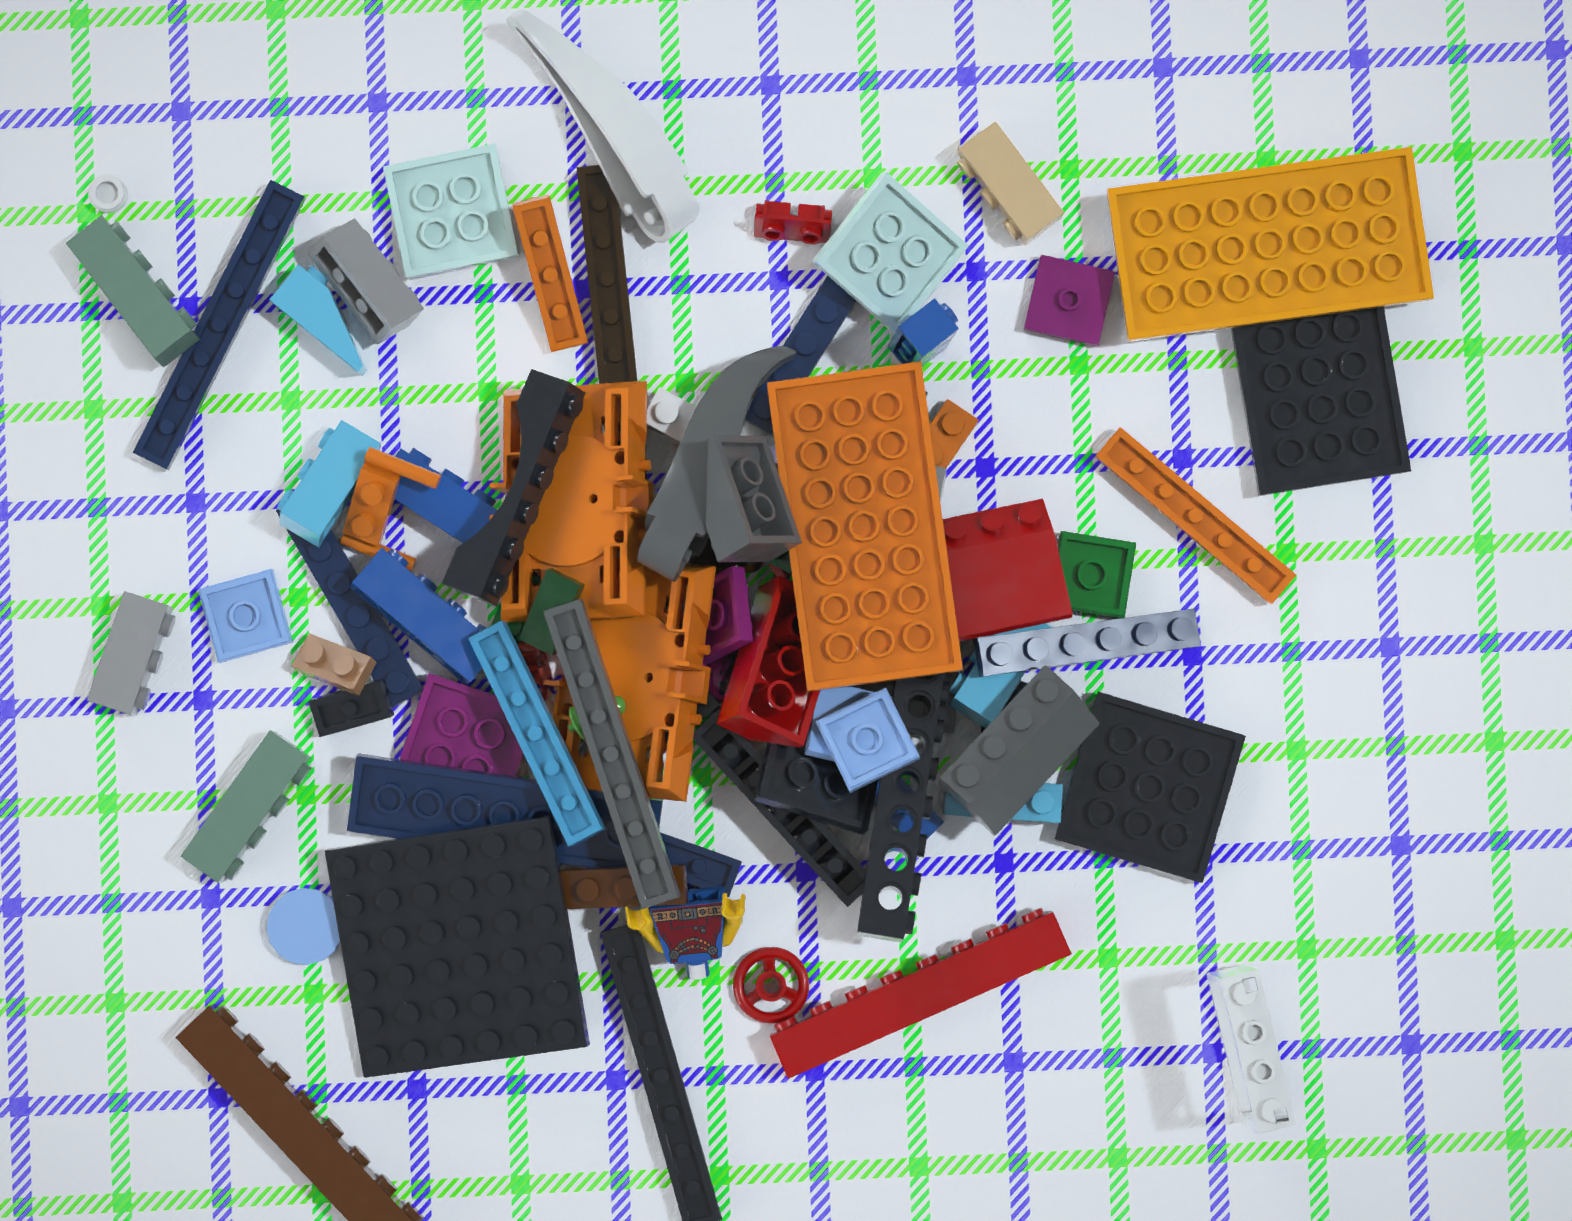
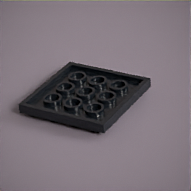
M1098 691L1091 713L1100 724L1081 745L1062 809L1061 823H1058L1054 839L1203 883L1246 735Z

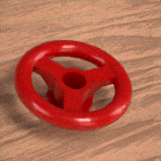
M762 947L746 955L737 966L733 977L734 997L741 1010L750 1018L762 1023H778L795 1016L804 1006L809 994V976L804 964L792 952L780 947ZM775 958L786 962L794 970L798 980V990L786 986L785 978L776 971ZM763 959L764 972L756 980V989L746 995L744 989L746 974L756 962ZM774 978L777 980L779 987L775 992L770 993L764 989L763 984L766 979ZM783 997L792 1001L789 1006L776 1012L762 1011L753 1006L761 999L773 1002Z

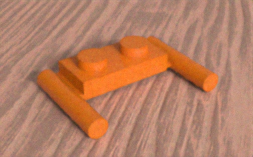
M369 447L364 458V465L359 472L340 544L374 557L381 548L387 552L392 549L382 545L381 542L401 476L437 489L442 475ZM395 550L407 560L409 564L406 568L412 572L417 558Z

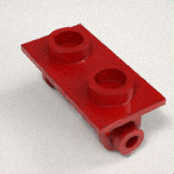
M764 200V204L756 203L754 237L764 238L769 241H802L810 245L826 243L830 239L832 210L825 209V205L799 204L798 216L790 215L791 203Z

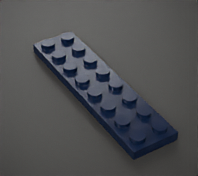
M362 753L356 755L347 831L397 839L552 816L559 863L584 867L627 866L602 791L587 788L606 829L573 847H568L536 779ZM649 798L660 830L664 800Z

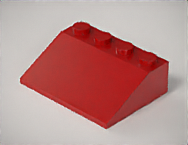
M1043 498L943 519L959 642L1072 618V608L1054 529Z

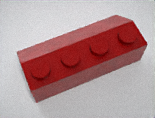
M778 576L758 587L750 613L753 626V642L739 648L716 724L749 740L802 747L807 737L820 690L807 691L793 582Z

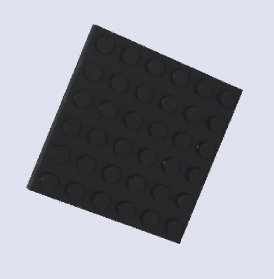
M552 816L329 848L324 851L364 1078L585 1048L590 1045Z

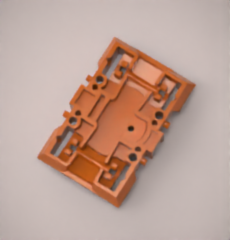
M647 381L575 385L586 392L583 398V408L573 422L568 435L567 447L559 456L553 471L552 483L544 492L539 504L538 517L529 528L524 540L523 553L515 562L509 576L508 589L501 597L502 621H506V623L526 622L541 585L534 586L532 582L533 570L541 577L542 582L545 572L549 568H553L585 584L579 599H583L589 619L646 616V566L637 562L640 545L647 532L644 529L646 513L654 501V483L645 480V471L651 470V461L645 460ZM522 389L503 390V482L490 483V488L505 494L508 493L512 486L519 464L521 424L516 404ZM621 403V446H618V441H620L618 424L620 422ZM602 424H605V433H603ZM619 550H620V598H619V583H618V579H617V573H618V571H619V563L617 562V551H619ZM601 573H604L603 583L601 580Z
M617 558V562L619 563V571H618V573H617V579H618V583H619V598H620V558ZM686 564L680 577L675 582L646 567V616L590 619L614 695L621 696L626 703L625 712L621 716L649 798L687 802L693 755L695 724L700 725L702 722L701 714H696L697 704H707L711 672L710 667L703 666L702 664L703 656L709 655L711 651L710 645H705L710 619L716 566ZM601 573V580L603 583L604 573ZM667 601H669L668 612H666ZM685 602L684 617H683L682 604ZM683 620L682 629H679L680 622ZM562 673V681L544 680L543 685L556 688L552 718L586 788L602 791L589 748L587 753L580 756L579 745L582 738L576 730L570 732L568 729V725L572 724L569 708L575 706L564 673ZM666 732H669L668 744H665ZM666 746H667L666 759H665V767H664L663 753H665V751H666ZM648 750H650L649 761L647 760Z

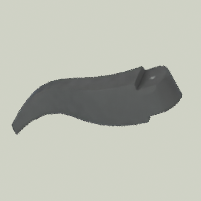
M775 346L756 351L733 362L711 383L699 401L667 475L646 513L644 529L647 532L640 545L637 562L675 582L680 577L691 555L701 556L709 540L706 529L708 438L712 435H741L747 412L758 390L776 370L793 361L797 351L785 346Z

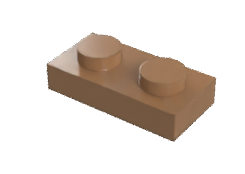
M308 633L291 667L300 674L359 696L377 662L371 656Z

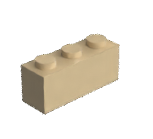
M996 121L958 149L957 155L960 159L957 161V165L969 180L975 177L983 188L979 192L982 199L992 211L996 208L999 209L1006 219L1002 224L1014 241L1020 238L1027 245L1062 219L1064 211Z

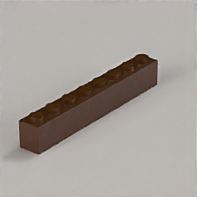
M216 1004L209 1005L175 1037L348 1221H422L424 1219L421 1212L411 1202L408 1201L404 1205L394 1194L398 1189L386 1175L381 1173L377 1176L367 1166L371 1160L357 1145L352 1149L341 1138L345 1134L344 1131L332 1118L328 1117L324 1120L316 1112L315 1108L318 1104L312 1096L304 1089L298 1092L288 1082L292 1078L289 1072L279 1062L275 1061L271 1064L262 1054L265 1048L261 1042L251 1033L245 1036L235 1026L239 1020L225 1005H222L220 1008Z

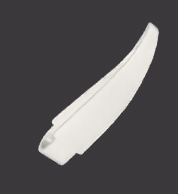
M522 9L509 15L506 18L507 25L538 60L560 92L588 142L626 216L633 214L643 232L654 241L665 243L693 223L699 215L700 208L699 202L684 178L689 171L665 133L633 92L614 74L570 39L537 16Z

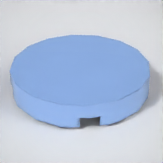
M301 888L287 892L275 902L268 914L266 930L270 944L279 956L291 963L310 965L324 961L337 950L340 944L333 898L320 890Z

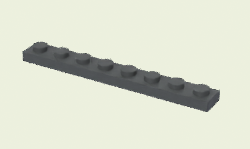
M578 599L545 610L543 612L641 909L678 898L681 894L583 599Z

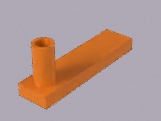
M550 195L530 197L527 200L512 203L551 352L588 343Z

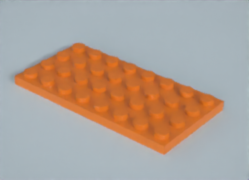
M921 361L768 382L767 388L779 477L802 541L801 544L789 550L807 691H819L963 671Z

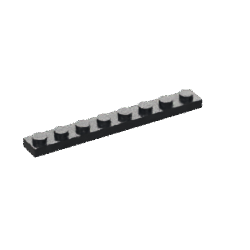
M628 925L600 932L682 1221H722L723 1218L643 937L638 930H633Z

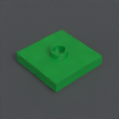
M1060 531L1058 551L1072 611L1125 618L1136 542Z

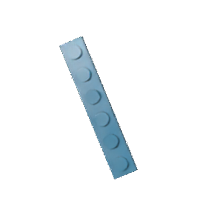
M501 620L468 638L568 847H573L604 831L606 827L506 621Z

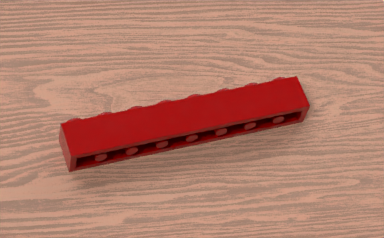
M1042 907L1021 916L1022 924L1009 929L1007 923H1004L986 931L988 939L974 944L971 938L950 947L953 954L939 960L937 955L933 954L915 962L917 970L903 975L901 969L881 977L882 985L868 991L866 985L860 986L845 993L844 995L847 1000L840 1004L832 1006L829 1000L809 1009L811 1016L797 1022L795 1016H792L774 1024L776 1032L771 1033L769 1037L787 1078L790 1079L1072 955L1054 912L1044 913Z

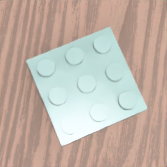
M495 143L383 166L405 278L407 280L519 257Z
M882 172L812 262L892 333H895L899 325L921 308L969 245L889 173Z

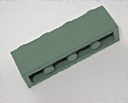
M101 215L68 240L66 245L152 357L164 368L200 340L192 330L198 324L184 307L179 310L175 308L170 301L175 294L162 278L155 282L148 273L153 266L139 249L133 253L126 242L131 237L116 220L110 224Z
M269 730L180 857L217 883H223L226 878L232 881L245 863L240 859L249 846L255 849L267 833V830L263 828L266 821L271 815L277 818L289 802V798L285 795L293 783L300 786L311 771L312 767L308 765V762L312 756L278 732Z

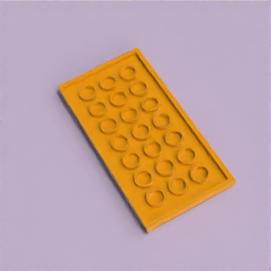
M1412 147L1107 188L1106 190L1128 342L1434 299Z

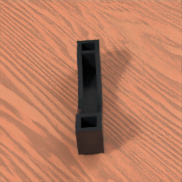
M534 369L530 370L516 404L521 424V450L512 486L502 505L490 521L472 538L456 548L442 584L459 593L497 607L500 598L508 589L509 576L514 564L523 553L524 540L529 528L538 517L539 504L544 492L552 483L553 471L559 456L567 447L568 435L573 422L582 411L583 398L586 392L566 380Z

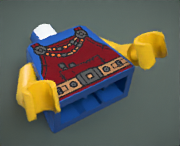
M725 886L688 890L689 902L686 905L651 906L650 913L648 908L631 910L629 906H626L627 925L633 930H638L656 952L664 953L669 964L685 963L689 979H703L710 975L708 960L721 958L723 947L732 944L739 931L745 914L746 895L741 894V898L737 900L729 899L727 893H725Z

